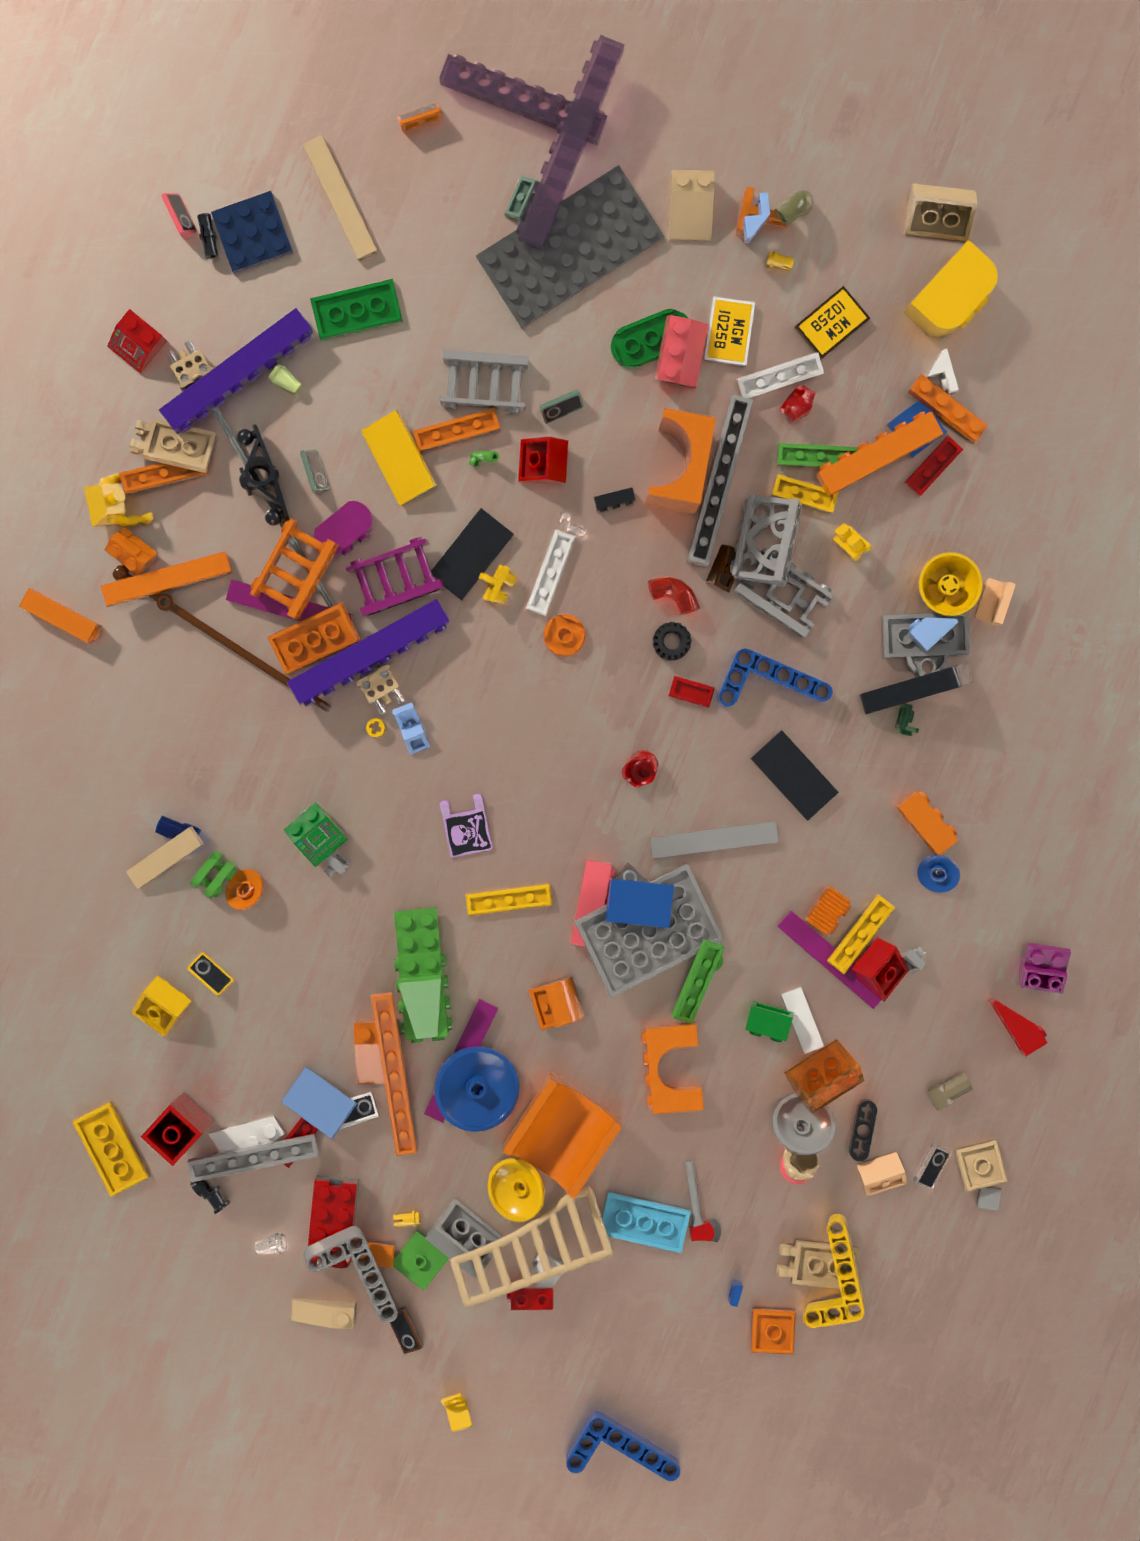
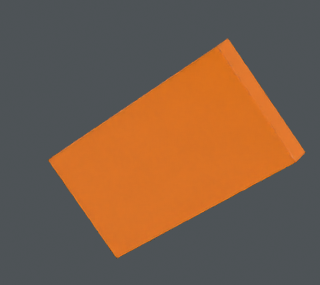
M343 602L267 637L286 675L361 641Z

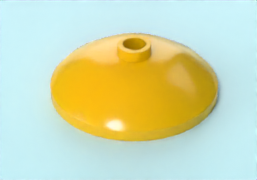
M508 1158L497 1163L489 1174L487 1184L489 1198L494 1208L503 1217L514 1222H524L535 1217L540 1212L545 1199V1189L539 1173L531 1164L519 1158Z

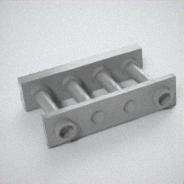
M443 350V362L449 366L447 397H440V404L444 405V408L457 409V406L506 409L508 413L513 414L525 411V403H519L521 371L528 369V356ZM460 364H468V367H470L468 399L455 398L457 369ZM481 365L490 366V369H492L489 400L477 399L478 373ZM502 367H510L513 371L510 402L498 401L499 377Z

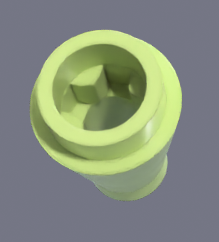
M277 364L268 377L272 380L271 383L291 391L293 394L301 385L284 365L282 367Z

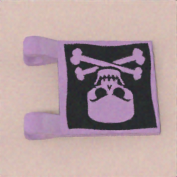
M481 793L473 795L475 810L451 814L448 800L440 802L451 858L493 849Z

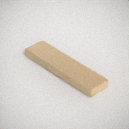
M191 826L127 870L126 873L136 888L139 889L204 843Z

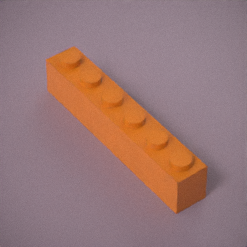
M923 411L913 417L914 421L908 424L904 421L895 426L894 432L888 434L885 431L876 436L877 441L870 445L867 441L856 447L857 452L853 454L846 452L838 457V462L834 464L828 462L819 467L820 471L816 476L827 497L942 436L944 433L932 411L927 414Z

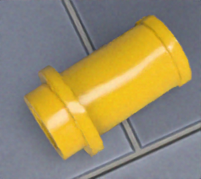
M775 250L773 252L769 251L766 259V264L769 267L775 266L791 271L794 262L793 257L777 254Z
M415 1210L412 1213L394 1214L393 1220H403L402 1222H394L395 1228L414 1226L415 1228L417 1225H421L420 1212Z

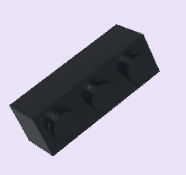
M632 487L594 497L596 511H600V513L608 511V508L618 509L620 505L630 506L635 502Z

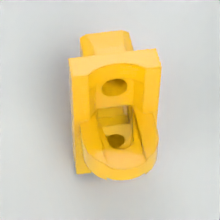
M845 523L835 530L837 535L833 538L834 542L855 562L859 560L864 552L872 549L871 545Z
M500 564L493 577L481 572L479 579L489 584L482 599L492 603L504 604L508 594L501 591L500 588L503 583L512 586L517 576L509 571V567Z

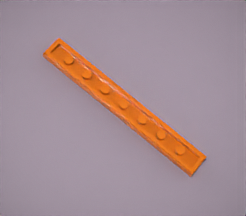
M393 992L371 995V1002L396 1156L416 1154L417 1144Z

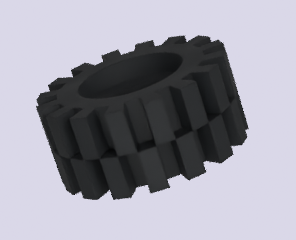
M664 623L656 630L653 636V648H655V652L661 658L669 661L678 660L684 657L690 650L691 634L681 623ZM675 633L679 636L680 645L678 648L671 650L665 646L664 638L667 634Z

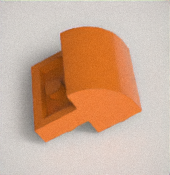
M573 977L529 989L541 1030L556 1026L560 1027L584 1018Z

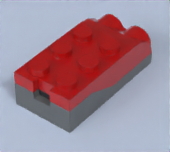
M316 1176L313 1188L308 1246L348 1227L355 1226L359 1179ZM334 1247L331 1251H336L339 1247ZM318 1256L313 1257L311 1260H316V1259H318L319 1257H318ZM351 1257L330 1267L348 1268L351 1264Z

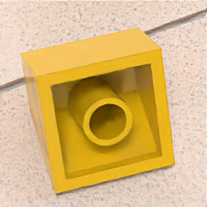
M157 975L143 991L131 1013L165 1038L186 1011L191 1000L184 993L172 987L168 981Z

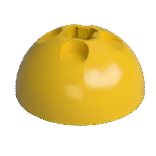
M954 552L942 553L933 557L922 569L919 577V592L924 603L934 612L945 616L960 615L970 610L979 600L982 592V576L976 564L967 556Z

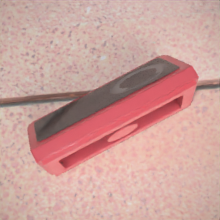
M177 193L161 194L181 237L186 238L196 233L197 229L181 196Z

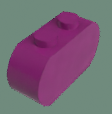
M348 501L315 528L314 538L322 543L326 542L327 539L339 544V547L333 557H340L341 555L345 557L353 551V545L358 541L362 543L370 537L369 532L372 531L374 525L373 516L364 504L358 501Z

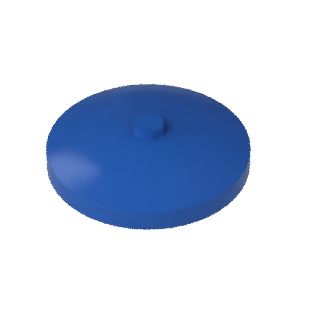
M483 1046L464 1048L452 1054L440 1067L434 1083L435 1101L444 1118L455 1127L471 1132L489 1130L504 1122L514 1110L520 1090L518 1075L511 1062L502 1053Z

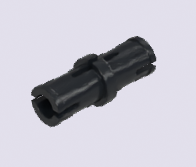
M199 214L197 216L200 226L199 238L203 243L205 258H216L219 256L215 241L217 236L216 232L213 231L211 214Z

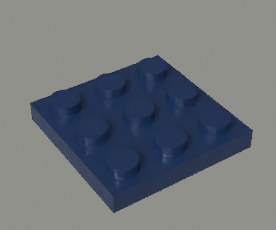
M271 191L211 212L233 274L293 253Z

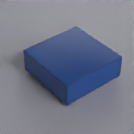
M734 1280L732 1282L728 1296L731 1306L738 1307L743 1289L741 1281Z

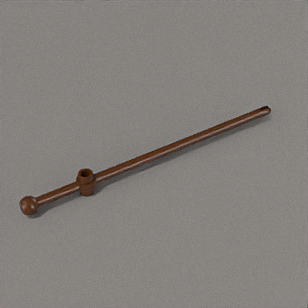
M118 565L112 573L116 581L133 577L124 565ZM159 593L148 596L157 602L160 610L172 611L289 688L287 681L291 680L290 678L176 605L172 596ZM165 599L168 600L167 606L163 605ZM316 697L317 701L313 704L328 712L329 710L321 706L320 703L322 702L331 708L330 704Z

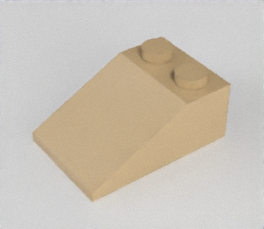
M672 170L670 176L669 240L711 241L715 171Z

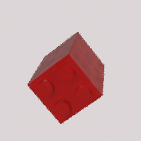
M183 1092L140 1137L170 1165L174 1166L215 1120Z

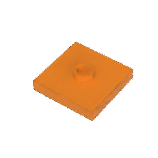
M753 1308L751 1352L794 1355L796 1311Z

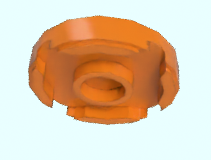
M561 614L549 620L545 626L543 636L545 644L551 652L565 657L573 655L581 649L586 634L584 626L579 619L573 615Z

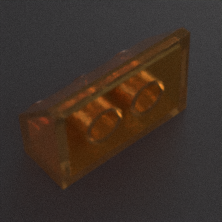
M837 1039L784 1072L798 1098L811 1114L816 1113L864 1082L861 1066Z

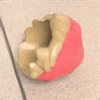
M784 1150L780 1160L781 1174L787 1181L793 1184H804L813 1179L815 1172L821 1166L817 1154L799 1155L789 1150Z

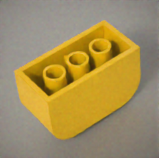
M968 240L903 313L925 333L935 338L947 337L955 332L959 326L963 329L976 315L973 311L978 313L990 300L987 295L994 289L998 279L995 264Z

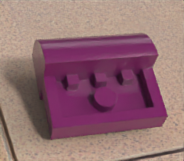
M1028 943L1025 956L1021 958L1019 981L1021 988L1063 994L1068 976L1066 971L1071 955L1070 949Z

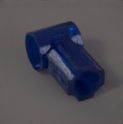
M161 816L155 833L173 839L191 826L198 836L201 829L188 823H180L166 816Z

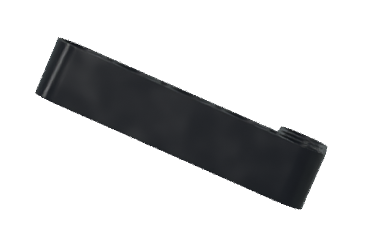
M966 662L859 694L866 715L973 683L974 680L969 663Z

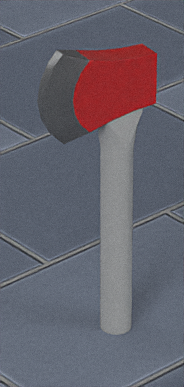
M693 1160L686 1161L685 1165L693 1214L692 1226H689L691 1241L718 1242L721 1236L720 1224L715 1218L703 1222Z

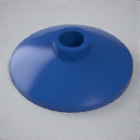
M928 856L918 866L917 875L919 881L931 891H950L957 886L960 880V870L957 864L946 856Z

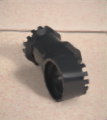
M207 1180L190 1181L194 1192L198 1196L203 1197L204 1200L207 1199L214 1208L213 1212L215 1214L223 1210L222 1207L225 1208L231 1203L221 1194L219 1186L211 1189Z

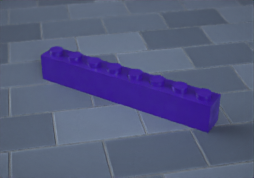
M297 308L293 309L159 409L160 413L176 434L187 432L192 427L191 424L196 420L200 421L209 415L208 411L212 408L222 406L226 402L227 397L231 394H238L247 382H254L266 368L267 370L273 368L278 363L277 360L282 356H289L294 352V348L297 345L308 342L312 338L311 335L313 333L311 326Z
M436 599L287 681V685L299 706L304 704L307 707L317 701L316 697L319 695L327 696L335 691L334 687L342 683L345 686L354 681L353 677L361 673L363 676L373 670L372 666L380 663V665L389 662L391 660L390 656L398 652L401 655L410 650L409 646L416 642L419 645L429 639L428 635L435 632L437 635L447 629L446 625L449 624V619Z

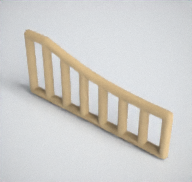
M588 1186L582 1188L575 1199L566 1194L530 1223L492 1243L451 1258L450 1264L463 1304L466 1308L610 1257L613 1255V1249L593 1189ZM585 1196L604 1249L593 1254L591 1253L574 1200ZM566 1205L584 1256L571 1261L556 1215ZM548 1219L563 1261L562 1265L551 1268L538 1228ZM531 1232L543 1268V1272L532 1276L519 1239ZM510 1243L513 1245L523 1279L512 1283L500 1248ZM490 1252L493 1253L503 1286L493 1290L490 1289L480 1258ZM470 1260L473 1262L482 1290V1294L471 1298L460 1264Z

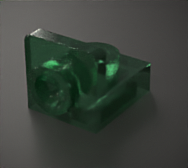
M900 704L895 729H899L900 734L912 736L913 733H919L920 729L908 726V723H911L914 717L913 705Z

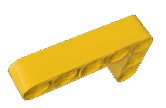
M834 1214L829 1218L827 1233L842 1298L807 1304L804 1309L803 1321L810 1328L861 1320L864 1316L865 1301L846 1218L840 1214ZM833 1223H840L843 1228L836 1230L831 1225ZM843 1243L847 1246V1249L839 1250L836 1245ZM848 1264L852 1269L845 1271L841 1268V1265ZM847 1285H853L856 1287V1289L854 1291H848L845 1287ZM852 1305H857L860 1307V1310L854 1312L850 1309V1307ZM837 1309L840 1313L833 1315L829 1310ZM815 1312L818 1314V1317L811 1318L808 1313Z

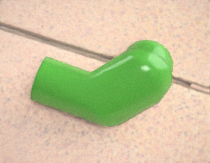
M496 451L473 452L470 455L469 464L478 467L480 462H497L499 454Z

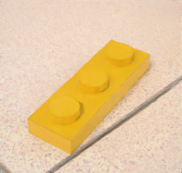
M778 474L771 496L782 499H799L802 505L833 513L839 492L827 497L823 487Z

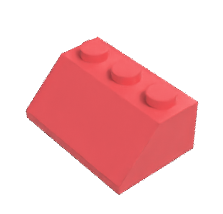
M674 315L667 316L654 380L696 388L709 324Z

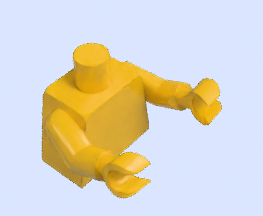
M119 473L102 478L99 481V485L84 487L92 527L110 526L113 524L120 527L138 525V523H142L145 526L153 520L152 512H149L142 516H123L126 511L124 505L126 497L125 493L121 490Z

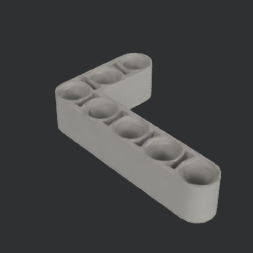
M348 1227L305 1249L304 1258L307 1268L312 1272L322 1271L351 1257L379 1319L384 1323H390L396 1319L398 1312L394 1300L365 1236L359 1227ZM353 1238H359L357 1241L351 1242ZM339 1247L336 1251H331L332 1248ZM367 1255L364 1259H359L361 1256ZM316 1256L319 1257V1258L316 1259V1260H311L313 1257H316Z

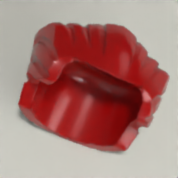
M804 385L797 386L779 410L785 413L791 422L800 420L810 413L816 393Z
M645 750L637 751L631 755L622 768L623 779L636 788L653 782L659 765L656 756Z

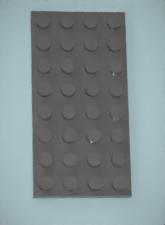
M618 165L476 255V258L522 329L663 240L664 235Z

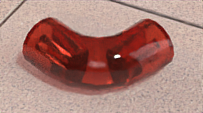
M669 576L647 581L653 601L667 597L673 599L677 604L680 615L689 614L700 609L692 588L682 580Z

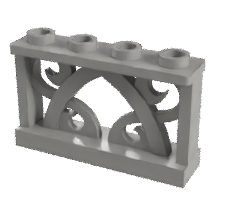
M749 494L748 500L746 499L744 503V520H741L739 525L740 539L735 543L736 557L735 560H732L730 572L736 580L786 587L803 508L799 499H782ZM766 505L770 509V516L767 517L763 510L760 517L755 516L756 508ZM774 506L789 509L788 511L775 514ZM778 522V527L784 525V530L781 532L777 531L775 523ZM771 525L774 535L782 541L781 544L773 545L767 549L763 556L758 550L754 538L763 529ZM777 551L779 553L777 558L774 559L771 555L770 560H768L772 552ZM750 559L751 564L749 567L755 566L757 561L760 564L756 570L746 572L743 568L744 562ZM766 567L775 573L774 576L760 574V572Z

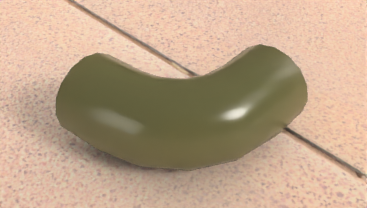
M798 191L775 209V213L786 226H789L799 216L807 215L812 210L814 204L813 196L808 191Z

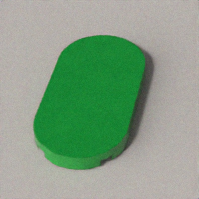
M665 309L621 327L616 331L611 341V354L614 360L626 368H638L658 360L667 316L674 315L688 318L687 315L675 309Z

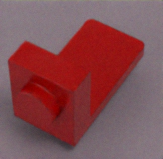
M522 1288L508 1293L507 1303H511V1310H553V1288Z

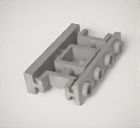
M763 548V549L761 550V554H762L763 556H764L765 552L767 551V549ZM776 551L772 552L768 559L770 560L771 555L774 559L777 558L779 553ZM792 562L787 582L799 590L789 605L771 595L777 585L767 584L770 588L764 597L770 600L769 603L746 587L748 585L754 589L758 582L741 580L733 592L802 639L807 637L814 626V623L806 617L816 602L826 607L834 597L830 593L832 590L822 583L818 585L813 581V576L805 571L803 573L796 570L797 566ZM764 567L760 574L767 575L765 573L767 568ZM801 581L824 598L815 595L812 601L808 603L800 597L806 587L799 582ZM796 604L805 610L799 619L805 626L782 612L781 608L789 613Z

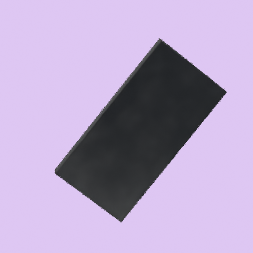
M480 508L431 570L433 577H436L437 580H443L445 588L462 601L479 580L480 573H485L514 536V533Z
M782 730L750 758L807 821L839 793Z

